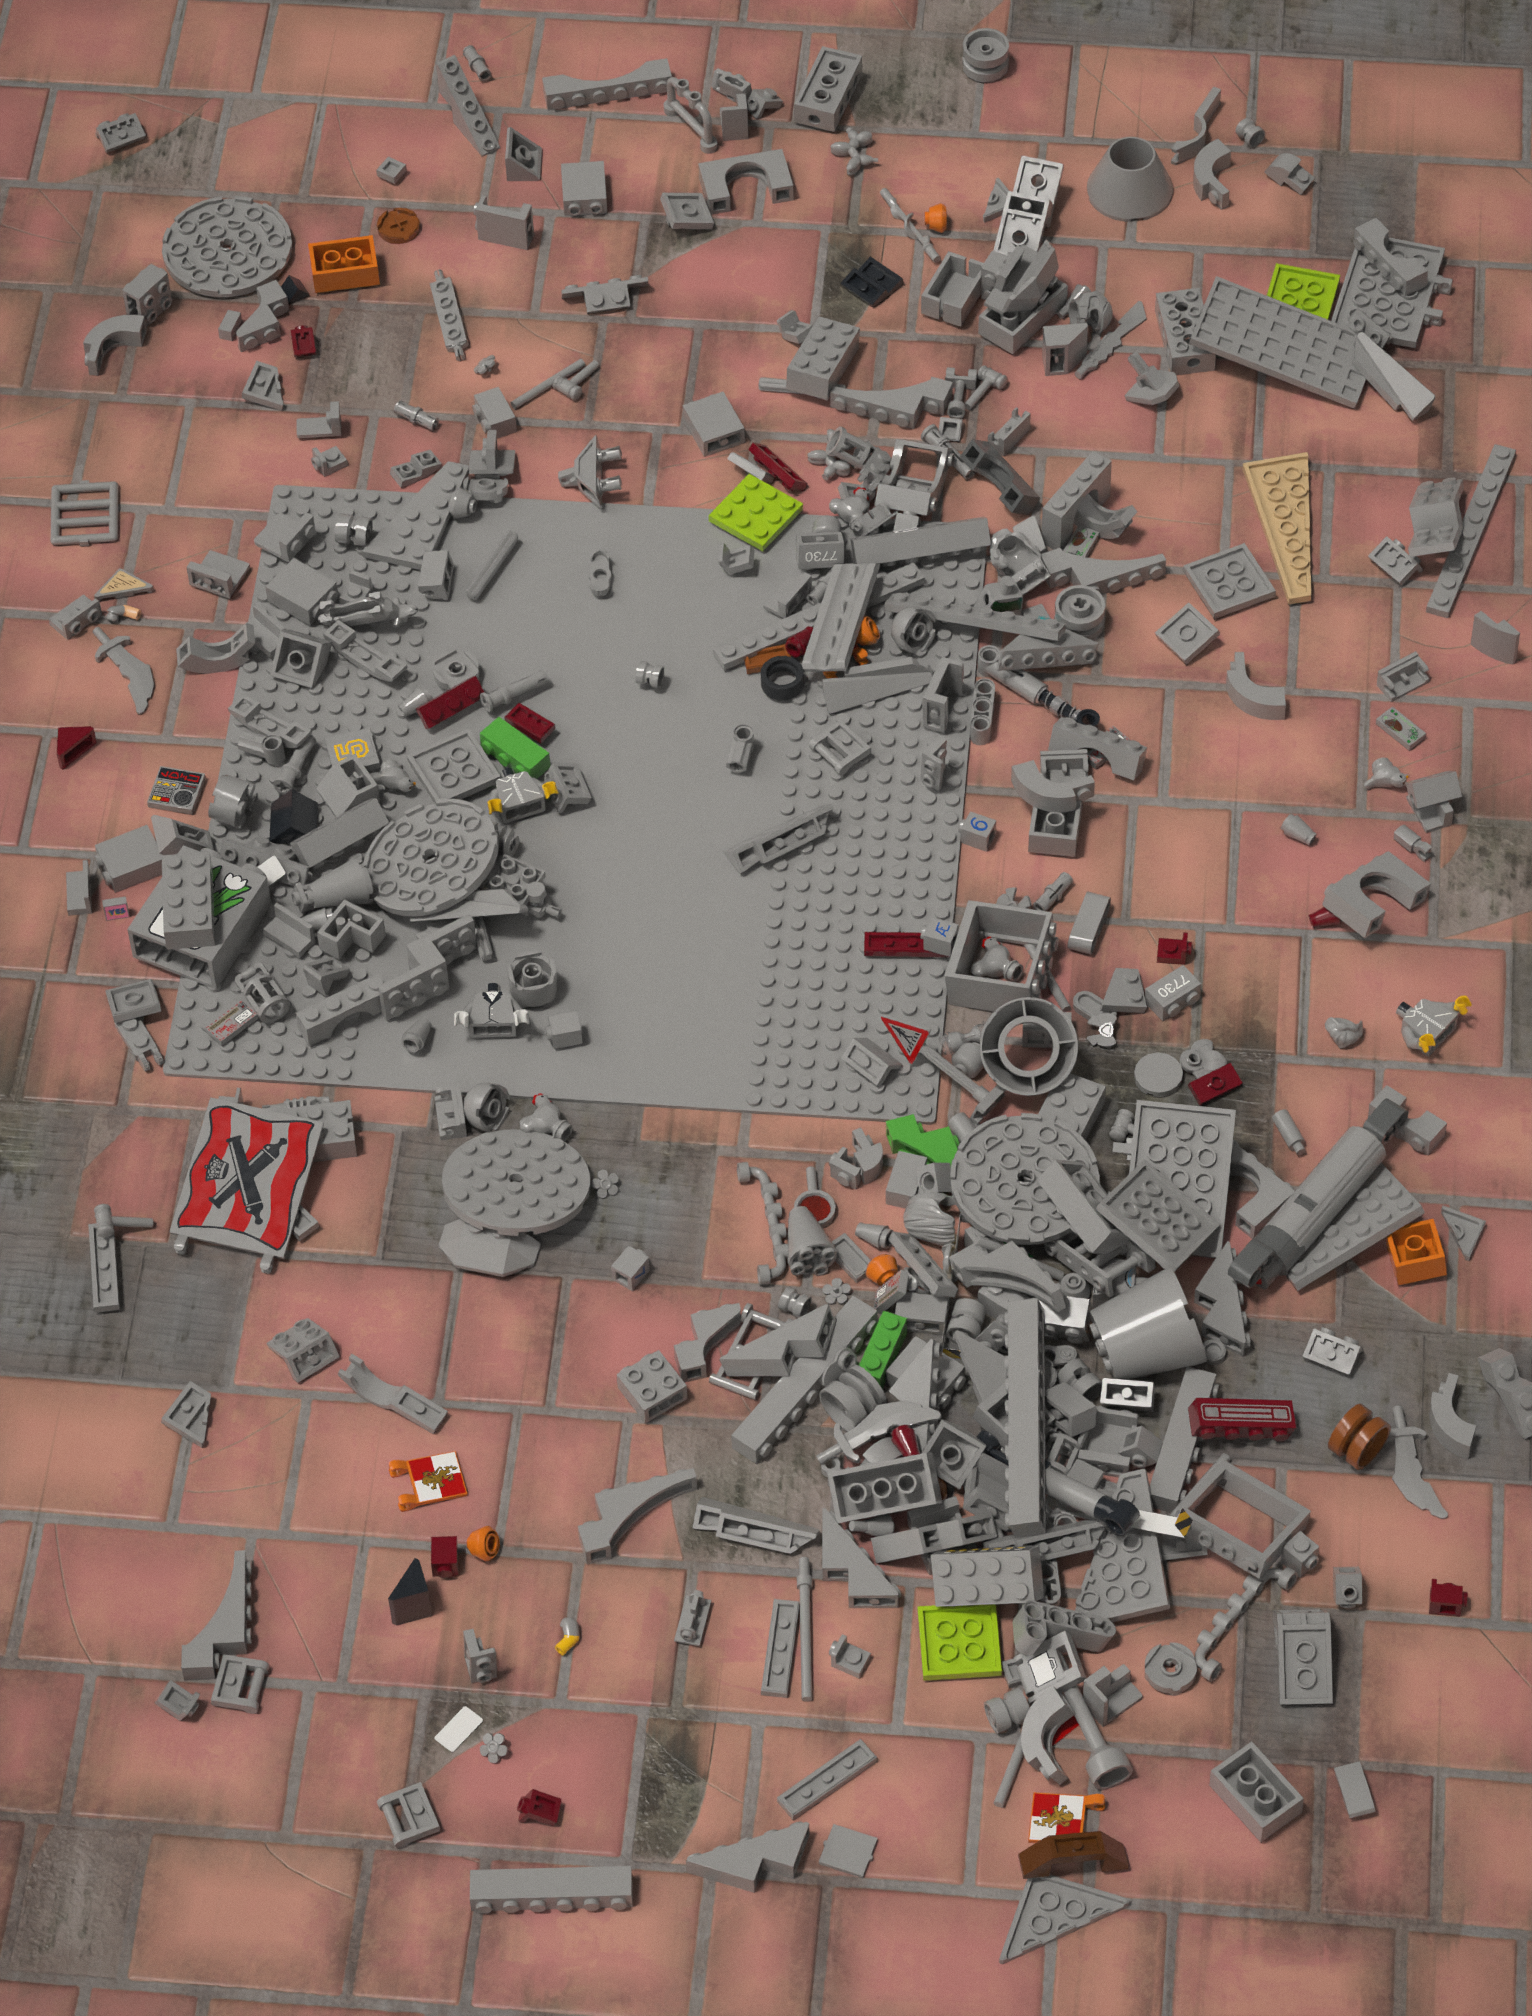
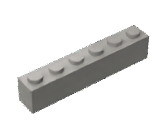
M986 517L850 538L854 564L883 563V566L896 565V561L904 559L905 563L919 561L918 557L927 556L928 559L940 558L941 553L949 552L950 555L963 554V550L971 548L972 552L986 550L985 546L991 545Z
M1186 1367L1150 1483L1152 1504L1155 1509L1171 1513L1187 1495V1490H1184L1186 1483L1190 1484L1194 1469H1191L1192 1462L1197 1463L1200 1448L1197 1447L1198 1441L1203 1442L1204 1440L1201 1437L1191 1435L1188 1407L1195 1398H1217L1219 1385L1215 1384V1373Z
M604 1866L470 1870L471 1911L485 1914L491 1911L502 1910L508 1913H514L518 1910L542 1912L546 1909L570 1911L578 1908H584L589 1911L598 1910L599 1908L623 1910L626 1907H633L632 1867Z

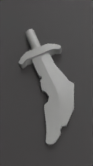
M96 627L93 630V634L103 644L95 654L96 662H101L103 658L108 656L119 667L122 677L130 680L128 689L135 703L137 714L144 713L148 706L147 700L151 698L154 688L150 665L143 663L123 648L131 644L130 636H117L111 640L100 627Z
M907 1401L876 1405L875 1409L864 1420L845 1434L842 1433L841 1425L836 1423L834 1426V1437L838 1443L816 1455L820 1464H823L844 1452L847 1459L860 1463L859 1455L853 1451L871 1441L872 1437L877 1438L886 1435L893 1426L909 1425L911 1427L928 1421L940 1420L941 1414L930 1407L922 1408L921 1404Z
M1395 1406L1392 1410L1396 1428L1391 1429L1385 1442H1394L1395 1472L1392 1480L1409 1502L1421 1510H1428L1435 1517L1446 1519L1448 1517L1447 1511L1442 1507L1430 1483L1421 1479L1420 1474L1423 1468L1419 1460L1415 1458L1417 1454L1414 1439L1425 1440L1427 1433L1415 1426L1406 1427L1403 1407Z

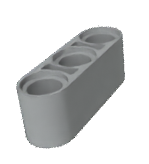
M987 678L978 680L974 685L970 718V740L976 745H985L991 738L995 705V684Z
M1089 891L1086 892L1069 936V949L1092 954L1108 914L1111 897Z

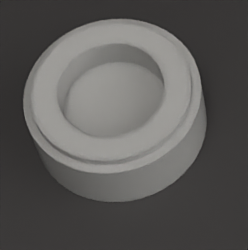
M1216 1339L1205 1341L1203 1343L1207 1358L1205 1363L1209 1365L1222 1363L1226 1355L1225 1345Z

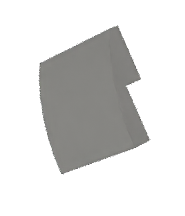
M1482 611L1475 614L1471 645L1493 659L1512 665L1516 663L1520 632L1505 620L1497 624Z

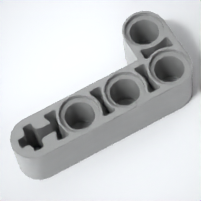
M1069 1513L1046 1515V1528L1077 1522L1075 1517ZM1056 1558L1041 1561L1042 1576L1047 1575L1051 1578H1042L1044 1597L1037 1602L1060 1607L1061 1588ZM1047 1593H1050L1051 1600H1048L1046 1597Z
M1030 1600L1025 1602L1013 1619L1015 1648L1025 1656L1033 1655L1044 1640H1048L1063 1631L1071 1634L1075 1647L1095 1652L1102 1651L1116 1633L1115 1625L1104 1617Z

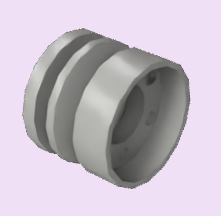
M858 1365L849 1367L846 1372L839 1376V1381H832L819 1393L820 1401L829 1417L835 1423H839L842 1429L847 1432L864 1420L875 1409L876 1405L887 1403L886 1396L879 1383L868 1371Z

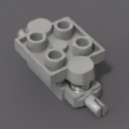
M503 854L497 864L494 863L482 885L477 888L478 890L508 888L521 905L528 907V911L521 913L528 917L531 914L541 918L548 913L559 918L562 914L561 908L551 905V895L547 894L545 886L542 884L546 877L545 871L506 854Z

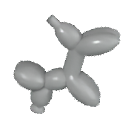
M852 127L846 130L850 139L849 143L835 142L830 146L831 153L834 155H850L852 157L847 164V174L849 176L858 172L861 165H870L873 162H878V158L860 155L857 151L859 146L865 147L872 143V133L862 131L858 134Z
M827 430V441H829L835 430ZM845 441L841 450L848 451L857 446ZM814 450L807 455L810 463L827 465L824 474H822L824 480H828L835 473L839 476L850 474V465L846 461L836 460L835 456L827 455L824 450Z

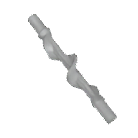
M883 188L880 191V195L889 205L893 217L904 220V229L908 237L919 240L923 244V250L934 263L939 262L941 257L933 248V244L929 242L930 236L921 235L911 223L910 219L914 216V213L912 212L906 216L898 206L896 198L892 196L887 188Z

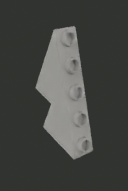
M453 55L436 63L439 93L452 107L453 123L482 157L500 149L498 141L456 56Z
M1067 629L1058 641L1020 634L1001 650L996 670L1005 671L1093 664L1096 658L1098 643Z
M1227 1241L1196 1287L1194 1303L1210 1310L1202 1322L1201 1336L1207 1339L1219 1340L1225 1345V1348L1244 1357L1245 1349L1251 1346L1250 1335L1244 1331V1326H1247V1316L1245 1311L1241 1312L1240 1305H1243L1244 1302L1243 1292L1237 1288V1284H1240V1282L1228 1275V1269L1236 1258V1250L1231 1248L1230 1242Z
M825 1304L720 1357L719 1360L727 1376H789L795 1357H824L836 1320L829 1304Z
M931 1338L889 1392L900 1401L921 1404L922 1408L930 1407L935 1410L939 1408L940 1396L937 1393V1383L941 1381V1369L938 1368L939 1358L943 1354L942 1343ZM938 1420L910 1427L915 1430L920 1454L938 1427ZM893 1426L889 1429V1432L892 1433L898 1426Z
M822 1508L823 1581H848L849 1608H898V1598L902 1596L899 1588L894 1583L890 1584L882 1568L879 1565L875 1566L870 1561V1556L863 1547L859 1548L851 1532L848 1529L844 1530L836 1522L835 1514L832 1511L828 1512L826 1508Z
M992 1512L874 1537L871 1538L877 1564L996 1538L997 1534Z
M795 1822L781 1830L773 1829L755 1838H743L736 1844L729 1846L720 1845L710 1852L703 1854L694 1853L687 1857V1873L755 1893L763 1870L794 1879L810 1836L809 1823Z

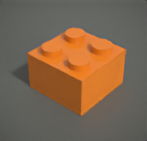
M1434 1218L1406 1224L1385 1237L1397 1285L1447 1275L1445 1255Z

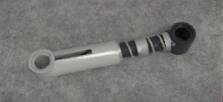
M986 645L980 648L978 651V672L982 676L995 678L1035 705L1044 704L1045 708L1049 709L1056 716L1072 718L1077 723L1092 725L1099 730L1100 716L1095 710H1076V706L1072 707L1064 698L1053 695V691L1048 692V685L1023 669L997 671L1000 650L993 645Z

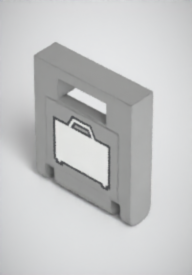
M1063 1631L1042 1642L1033 1655L1025 1656L1019 1654L1013 1658L1015 1664L1019 1665L1017 1666V1671L1027 1697H1030L1028 1699L1030 1706L1052 1685L1062 1693L1086 1679L1072 1636L1067 1631ZM1058 1651L1063 1654L1068 1653L1072 1668L1065 1671Z

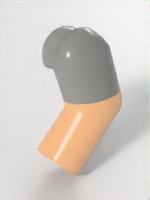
M128 605L111 606L107 610L106 618L107 620L117 622L119 615L139 620L141 609Z

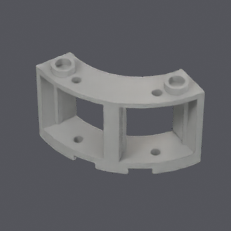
M896 439L890 462L892 472L890 476L885 475L882 482L878 483L875 506L879 503H887L890 509L911 511L921 515H929L932 511L935 512L949 466L952 467L955 455L952 453L953 448L906 439ZM908 447L941 453L934 481L901 476ZM900 479L913 482L915 487L920 484L930 488L925 492L896 485Z

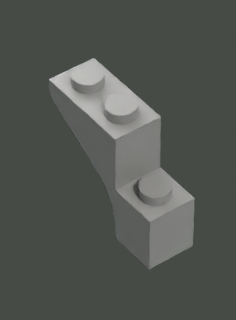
M276 280L256 288L260 305L236 331L240 352L281 337L279 322L276 317L289 312L287 296Z
M739 1303L725 1304L720 1308L700 1310L695 1314H691V1328L695 1340H686L674 1345L675 1361L684 1383L707 1377L706 1355L741 1325V1307Z
M1498 1348L1478 1357L1484 1380L1490 1383L1499 1393L1520 1436L1524 1439L1532 1436V1382L1519 1376L1513 1354Z

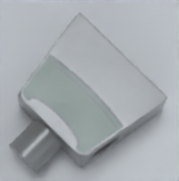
M1003 576L1000 582L984 586L974 608H991L997 612L1010 611L1015 615L1021 616L1023 596L1014 579L1010 576Z

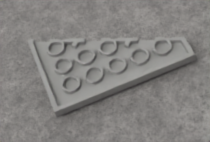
M1381 1163L1286 1274L1287 1279L1297 1290H1300L1424 1214L1422 1205Z
M1146 1469L1120 1474L1116 1485L1117 1490L1112 1498L1118 1501L1120 1499L1128 1500L1138 1510L1154 1513ZM1106 1526L1099 1537V1543L1093 1551L1094 1557L1090 1569L1086 1571L1081 1586L1082 1592L1075 1603V1611L1104 1617L1111 1622H1116L1170 1609L1158 1533L1130 1527L1123 1536H1116Z

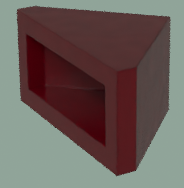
M58 727L57 758L59 767L62 770L97 743L93 727Z

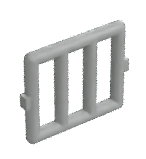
M82 480L79 484L52 486L51 544H80V546H89V543L114 542L118 539L117 482L90 483L89 480ZM109 491V499L60 502V494ZM109 508V516L60 519V511ZM109 525V533L60 536V528Z

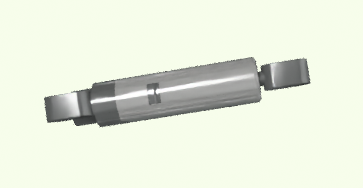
M1386 1098L1368 1117L1363 1127H1350L1257 1236L1233 1260L1228 1269V1275L1248 1288L1256 1285L1263 1290H1266L1278 1276L1286 1275L1385 1159L1386 1151L1384 1146L1403 1126L1408 1117V1110Z

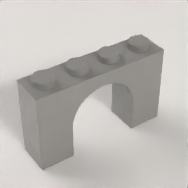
M782 149L698 163L699 180L711 215L731 211L730 195L727 186L735 179L741 177H754L763 181L768 187L773 204L794 200L793 183Z
M1092 451L1042 508V538L1046 546L1053 550L1061 548L1063 551L1073 535V522L1077 509L1087 494L1101 506L1110 497L1112 460Z
M1388 851L1381 856H1376L1365 866L1361 865L1350 875L1346 874L1335 884L1331 883L1324 892L1325 898L1322 905L1366 938L1380 929L1386 911L1370 900L1362 892L1363 890L1375 889L1386 892L1411 910L1425 901L1431 883Z
M1233 1139L1229 1176L1244 1177L1250 1180L1258 1190L1257 1194L1236 1212L1235 1226L1251 1239H1254L1293 1194L1294 1189L1288 1182H1283L1278 1178L1272 1169L1258 1162L1252 1153H1247L1242 1149L1237 1141Z

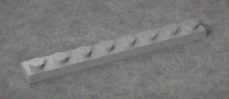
M904 593L892 594L885 602V611L898 613L907 607H921L932 612L935 620L1056 641L1066 632V623L1058 622L1055 619H1038L1033 615L1020 616L1010 611L997 612L991 608L980 609L971 607L968 604H951L946 600L933 601L928 600L926 597H910Z

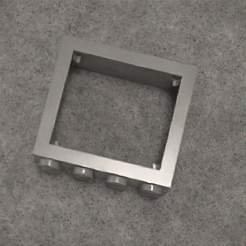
M968 900L945 973L949 1005L995 1011L1003 1004L1014 999L1025 997L1041 999V989H1045L1047 984V970H1051L1053 964L1052 953L1057 951L1059 938L1055 937L1057 923L1053 922L1052 912ZM990 936L992 938L996 937L997 941L1037 946L1026 984L969 976V970L979 939H986Z

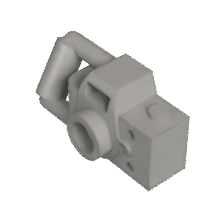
M719 68L714 70L711 83L713 90L726 95L733 102H736V94L746 93L747 102L752 92L751 83L747 82L740 74L732 75L731 72H726Z

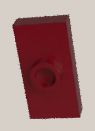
M518 703L504 717L505 721L539 743H542L556 729L553 722L521 703Z
M1230 1062L1190 1082L1188 1087L1199 1106L1240 1087L1243 1082Z

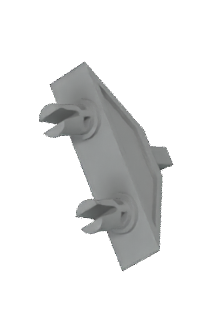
M595 435L574 460V467L558 472L561 487L578 486L580 492L602 510L603 493L605 491L622 490L620 475L602 480L603 463L622 460L620 446L601 450L597 435Z

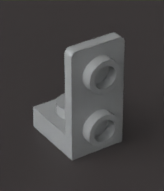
M339 401L330 402V411H326V417L297 419V438L341 436Z

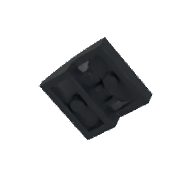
M870 256L858 270L853 268L840 284L874 307L893 294L904 281L902 277Z

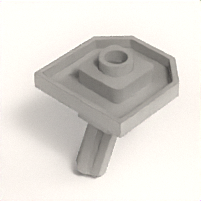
M1134 352L1128 357V362L1139 375L1136 377L1137 382L1124 395L1126 401L1154 405L1168 400L1179 387L1175 372L1157 370L1154 365L1149 367L1138 352Z

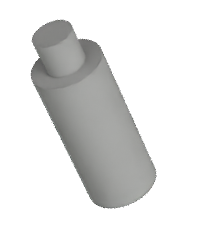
M1283 1109L1276 1112L1272 1116V1120L1291 1151H1295L1297 1155H1302L1306 1151L1303 1146L1305 1140L1288 1110Z

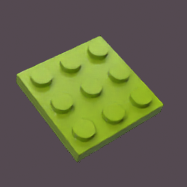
M1276 263L1267 296L1329 320L1340 282V275Z
M748 474L708 517L709 522L764 551L803 510V503Z
M996 1604L936 1607V1605L917 1606L923 1681L1002 1676Z

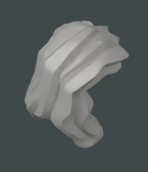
M1002 529L993 534L991 538V563L1002 576L1012 577L1039 557L1041 559L1039 548L1021 532L1015 531L1012 533L1008 529Z
M927 1192L912 1196L908 1201L903 1216V1223L907 1232L917 1239L941 1246L949 1243L956 1244L955 1219L951 1215L944 1213L939 1207V1204L946 1206L956 1205L953 1196H947L938 1192Z

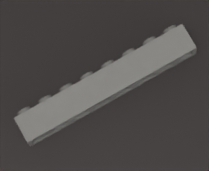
M852 1296L834 1317L836 1322L824 1357H799L793 1364L789 1376H782L731 1435L732 1449L756 1464L762 1457H767L772 1450V1445L778 1439L781 1440L785 1436L791 1423L797 1422L804 1408L816 1400L818 1392L823 1388V1373L826 1367L834 1361L835 1354L843 1347H848L853 1352H857L868 1334H873L878 1324L877 1310Z

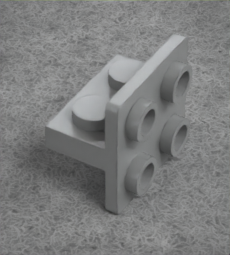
M488 430L487 438H483L482 450L471 451L469 474L484 476L486 474L506 476L514 473L515 450H497V430Z

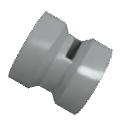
M1249 117L1240 121L1235 130L1236 134L1240 138L1245 139L1246 144L1250 147H1256L1265 137V131L1260 126H1256L1255 121Z
M640 661L636 671L635 682L642 685L649 683L651 687L660 688L664 678V666H652L648 662Z
M789 1286L782 1293L778 1308L784 1312L790 1311L793 1313V1316L799 1318L807 1314L812 1303V1297L806 1294L800 1295L796 1289Z

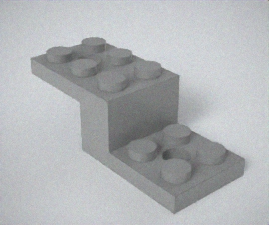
M1021 156L1013 192L1008 191L993 251L1007 255L1009 251L1013 252L1017 245L1021 247L1022 244L1037 252L1039 251L1044 228L1050 227L1064 164ZM1037 176L1044 178L1043 184L1039 187L1032 185L1033 179ZM1024 233L1025 240L1022 243H1015L1013 240L1015 234Z
M1447 478L1439 483L1426 481L1417 487L1409 507L1414 530L1413 538L1408 547L1410 557L1455 550L1463 530L1458 503L1464 489L1463 479Z
M470 914L406 945L409 971L378 986L381 1011L386 1021L393 1017H398L403 1012L415 1006H420L425 1001L435 996H440L449 990L447 965L463 955H468L477 949L474 920Z

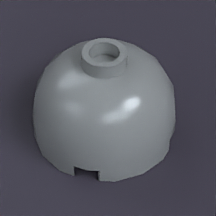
M915 606L899 611L891 627V635L896 645L913 654H917L916 652L919 650L922 652L926 650L935 636L936 630L933 629V622L936 623L934 615L924 608Z
M489 1082L479 1083L472 1087L463 1102L464 1115L467 1121L482 1131L491 1132L490 1130L499 1129L505 1122L509 1112V1107H506V1099L510 1100L507 1089L502 1085Z

